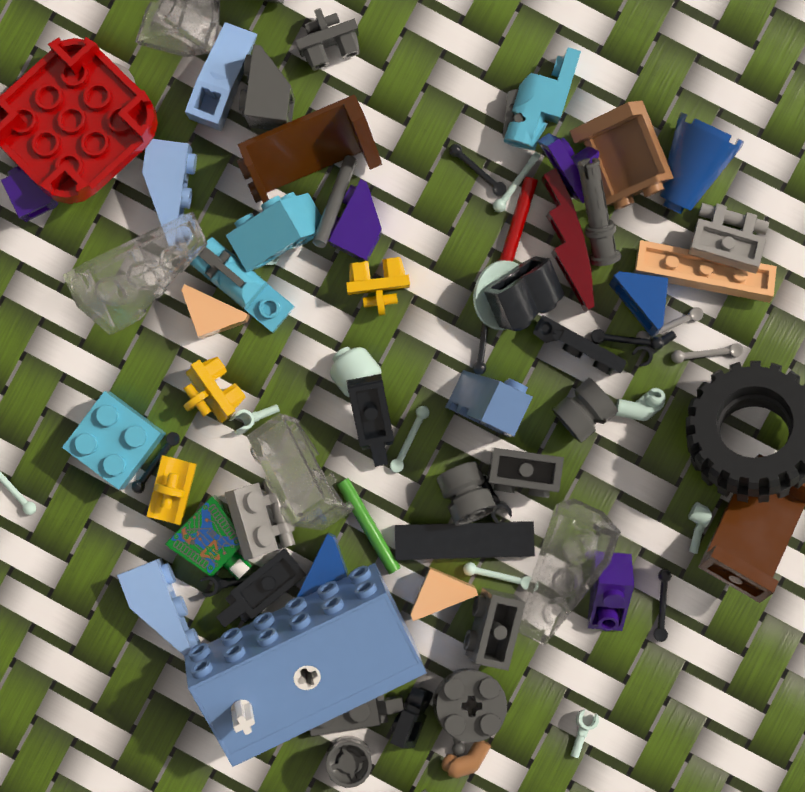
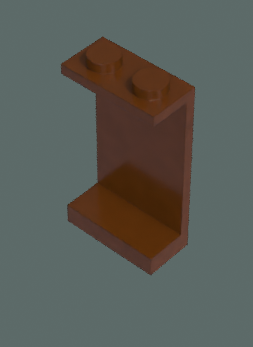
M355 94L237 144L243 157L237 160L244 179L252 178L253 182L248 183V187L255 203L260 201L265 203L269 200L267 192L340 162L347 155L354 156L362 152L370 170L383 165L368 122Z
M758 454L755 458L764 457V456L761 455V454ZM805 483L798 489L792 486L789 495L780 499L777 497V494L769 495V502L758 503V497L748 496V503L737 501V494L733 493L698 568L759 603L772 595L779 582L773 576L805 507Z

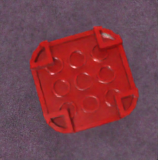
M58 37L48 44L51 50L0 96V148L46 195L57 202L73 204L83 202L95 195L142 152L154 138L158 121L156 110L145 91L141 90L99 49L97 43L87 37L85 39L72 38L62 41Z

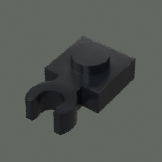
M423 687L412 688L407 709L402 710L401 714L397 715L392 724L391 732L393 736L390 741L391 744L400 748H415L427 717L424 714L433 697L432 691Z

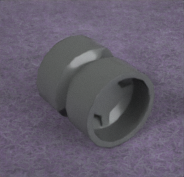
M591 378L586 379L574 390V398L565 397L552 408L555 416L580 443L596 431V423L605 424L618 412L611 399Z
M477 462L458 465L437 477L436 481L443 498L451 501L448 505V510L456 526L475 522L496 510L497 506L490 490L482 487L485 483V478Z
M342 736L332 743L326 757V769L330 779L338 786L345 788L357 787L365 782L372 769L371 751L363 740L355 736Z

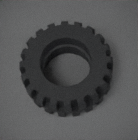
M750 361V367H741V363L738 362L729 365V372L725 374L719 369L711 375L710 384L703 382L698 387L697 398H692L688 406L686 439L688 452L691 455V463L696 471H701L702 480L708 486L715 484L717 492L723 496L728 497L731 492L737 494V501L747 503L748 496L758 497V503L769 502V495L777 494V497L780 499L789 495L792 486L798 489L805 483V384L800 385V376L791 370L786 375L782 373V366L771 363L770 368L761 367V361ZM762 407L773 411L784 420L788 426L789 435L786 444L777 452L765 457L751 458L733 452L724 444L720 434L721 425L730 414L739 409Z

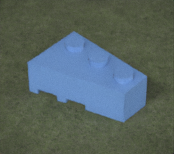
M463 370L446 408L506 437H514L533 397L526 394L527 386L508 378L503 383Z

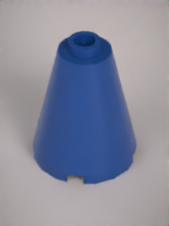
M682 112L677 120L668 158V165L674 178L662 183L664 190L660 192V196L665 199L663 206L682 214L684 208L690 211L694 208L744 144V141L737 139L735 144L730 143L729 140L732 135L696 118L692 124L685 122L687 114Z

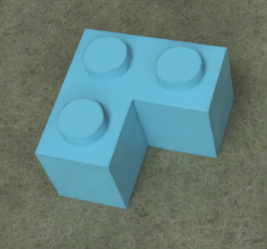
M291 192L282 198L280 196L273 197L261 205L263 209L261 213L256 216L250 213L234 223L236 229L228 233L226 237L246 272L263 267L286 251L303 246L314 238L322 215L309 193L296 196L294 192Z

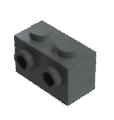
M492 448L487 482L495 483L494 490L515 493L516 486L529 488L528 495L549 498L550 491L559 492L564 457Z
M482 587L481 594L476 596L472 607V615L475 616L472 630H468L464 638L465 655L475 664L509 671L526 602L515 594Z

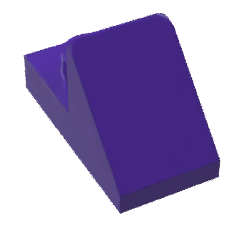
M550 133L546 134L538 140L539 145L553 168L557 169L570 196L583 204L584 196L577 162L590 158L592 163L593 158H599V151L588 146L574 155L573 149L565 138L559 139Z

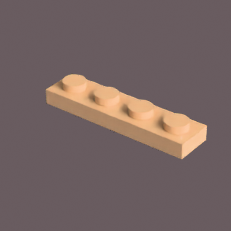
M644 240L639 242L634 269L636 274L666 277L670 284L768 303L774 297L777 266L760 263V267L755 274L688 254L689 249Z

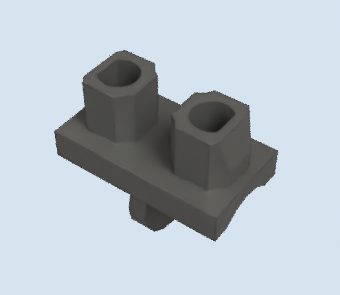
M321 8L314 10L317 20L304 24L307 34L310 35L296 40L300 56H305L313 71L330 64L325 52V48L337 44L342 59H348L360 54L357 38L359 32L355 18L340 23L337 13L324 17Z

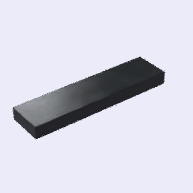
M534 521L499 522L500 524L496 522H477L456 526L454 523L395 525L396 560L535 556Z

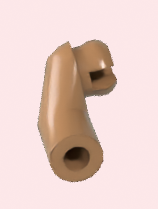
M483 740L474 742L467 755L457 758L455 755L448 754L442 760V769L448 772L449 777L456 779L473 774L480 768L491 745Z

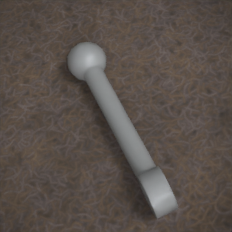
M699 307L692 308L689 314L664 324L658 334L690 320H701L704 315L703 310ZM639 331L636 338L649 339L651 336L646 331Z
M735 343L729 348L685 353L681 350H675L671 355V359L674 363L679 364L684 359L729 354L732 357H739L743 354V347L741 344Z

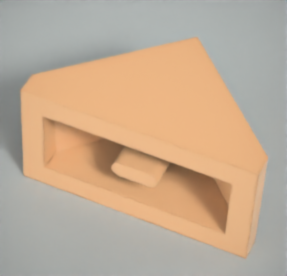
M186 284L182 288L197 336L201 339L248 323L251 317L249 314Z
M429 567L410 611L412 620H418L478 596L477 590L474 585Z

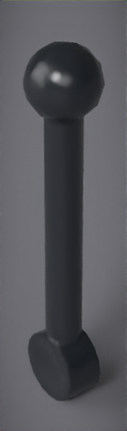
M452 144L449 147V154L452 157H458L492 187L494 195L503 196L505 194L506 185L492 179L462 152L460 145Z
M483 322L478 359L473 366V371L478 375L486 372L484 357L488 326Z
M596 329L591 334L592 341L595 344L610 341L651 346L654 350H660L664 346V341L660 337L644 339L605 334L601 329Z
M171 432L167 435V443L142 477L132 483L133 492L140 494L145 490V483L160 464L162 455L166 456L172 446L180 443L181 438L179 434Z
M662 569L658 573V578L661 581L658 628L654 630L653 635L659 642L665 641L668 637V632L665 629L668 581L672 577L668 569Z

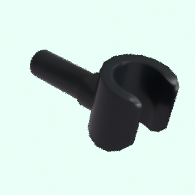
M671 330L661 337L664 341V346L677 336ZM640 345L633 350L632 355L637 353L638 350H647L649 353L648 360L639 365L647 366L651 363L653 354L659 350H654L651 346Z
M485 475V483L482 487L490 490L497 506L496 510L500 507L506 508L511 518V508L506 502L500 501L491 484L487 482ZM495 511L492 512L490 516L496 523L500 524L495 516Z
M216 574L212 577L209 575L205 576L200 581H213L215 589L214 591L204 592L202 595L205 597L214 596L224 588L241 584L249 575L242 576L239 580L235 577L220 578Z

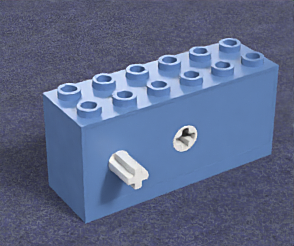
M375 563L370 566H360L354 569L349 576L339 581L327 582L321 585L316 592L308 596L296 597L279 610L260 614L252 623L241 628L229 629L222 634L221 638L208 644H198L189 653L184 655L188 689L232 767L427 673L415 641Z

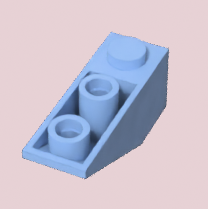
M226 22L224 23L196 80L185 113L189 120L222 131L244 73L246 54H251L255 44L256 33Z
M152 139L145 148L142 174L168 245L172 250L179 251V244L185 243L188 225L186 222H183L184 208L190 209L192 188H187L189 174L194 175L196 171L197 154H192L193 149L188 143Z
M162 558L117 575L129 608L181 654L189 653L193 647L200 644L196 630L194 628L189 629L184 616L188 615L186 603L181 595L176 596L172 583H175L176 579L169 563L164 564Z

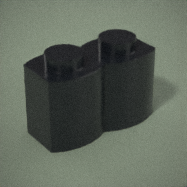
M538 256L521 263L510 274L496 280L484 290L498 326L512 331H520L527 328L531 324V320L538 313H547L557 306V302L565 295L550 258Z

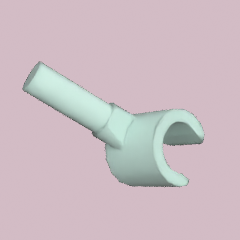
M277 404L252 413L243 409L235 413L229 421L239 418L244 422L245 426L234 432L240 435L248 431L254 425V422L279 413L280 410Z
M698 502L693 505L688 515V519L697 523L689 552L695 554L698 553L702 533L712 518L709 508Z
M585 709L576 715V723L579 729L570 754L571 756L579 758L589 730L596 728L599 723L597 713L594 714L593 722L589 726L584 725L582 722Z

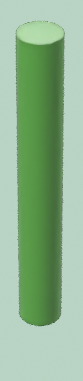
M349 478L338 483L337 487L388 574L400 569L399 563Z

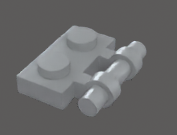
M702 203L698 216L711 219V221L698 219L688 254L756 274L760 267L766 238L755 235L753 232L766 235L769 222L757 219V215L746 212L743 215L726 210L727 206L716 203L715 206ZM723 223L728 224V225H732V226H735V227H738V228H741V229H740V230H737V229H734V228H731V227H727V226H724Z
M276 478L263 481L266 491L264 496L262 495L259 483L225 492L244 560L279 550L275 539L277 535L279 536L282 548L295 545L292 531L295 530L292 520H288L283 503L286 500L283 490H279ZM267 505H270L275 525H271L266 508Z

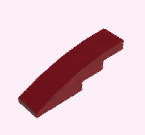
M554 168L545 173L541 179L556 205V208L549 211L546 217L562 244L553 249L551 254L584 312H587L594 307L592 271L585 238L570 195L557 169Z

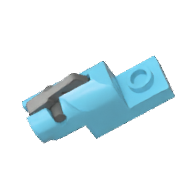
M568 47L564 57L557 56L551 75L558 77L557 80L530 73L522 81L518 89L508 92L502 133L505 143L521 149L534 151L540 136L548 124L545 120L556 124L559 123L581 51Z
M213 237L208 239L204 244L206 247L199 255L195 254L190 264L274 333L295 306L254 271L246 272L241 261Z

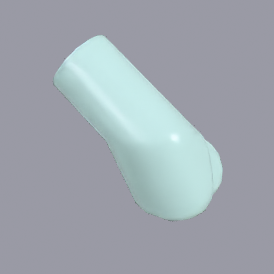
M652 388L636 402L618 399L615 405L618 412L615 416L647 421L664 407L665 393L659 388Z

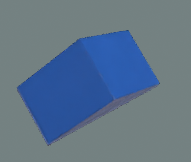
M619 271L613 276L609 285L653 338L664 325L668 278Z
M327 534L297 597L308 596L316 592L321 585L327 582H336L349 576L335 535Z

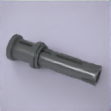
M590 158L577 162L588 218L585 236L590 239L592 249L590 263L595 266H606L618 262L621 259V253L619 250H616L614 239L616 225L612 220H609L599 165L600 160L593 158L591 163Z

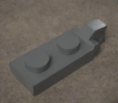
M383 694L311 729L310 734L311 736L386 723L388 722L387 715L400 713L404 710L403 697L398 695L384 698Z

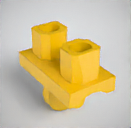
M400 257L382 259L384 278L376 279L370 278L368 261L350 263V282H346L348 295L376 292V296L363 297L364 308L378 306L379 316L386 315L384 305L398 304L397 293L383 295V291L410 288L409 274L405 275Z
M218 357L203 363L199 359L191 364V368L185 373L192 383L184 388L190 400L183 407L187 412L196 407L203 417L213 412L219 422L223 423L236 411L235 409L246 396L235 383L224 391L219 388L215 381L225 375L227 371Z
M162 455L146 517L182 525L197 464Z

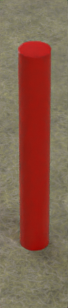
M524 178L499 261H514L538 180L534 178Z

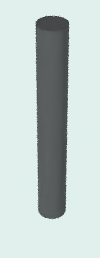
M345 156L312 241L317 247H326L357 164V159L353 156Z

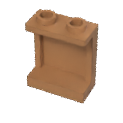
M643 100L627 102L570 130L574 143L584 142L586 147L590 146L599 151L598 159L600 160L599 165L607 207L614 206L615 210L625 208L635 203L634 196L643 193L644 197L656 194L664 190L662 183L674 178Z

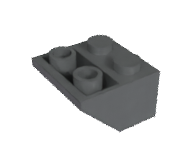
M253 45L252 55L246 54L244 76H247L248 87L247 90H241L239 110L242 111V117L246 118L250 128L272 130L292 121L295 97L290 83L261 45Z

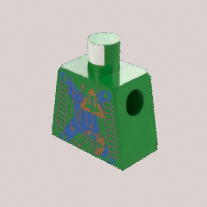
M216 495L212 496L165 543L171 550L211 577L224 567L239 580L252 567L238 552L241 548L231 514Z

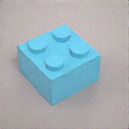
M104 391L62 448L120 490L127 487L166 433L112 392Z

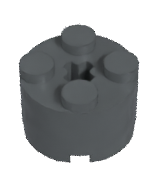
M459 669L446 676L438 685L433 696V711L440 726L452 737L464 742H480L499 732L506 717L507 700L498 681L490 675L476 669ZM468 696H471L472 700L478 702L477 707L472 708V713L468 714L467 710L461 708L462 703L468 701Z

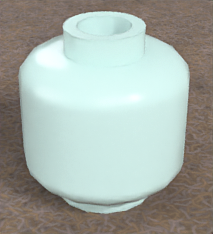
M344 347L333 356L332 360L334 363L330 369V376L347 397H349L346 380L381 374L380 366L365 348L356 347L350 349L349 347Z

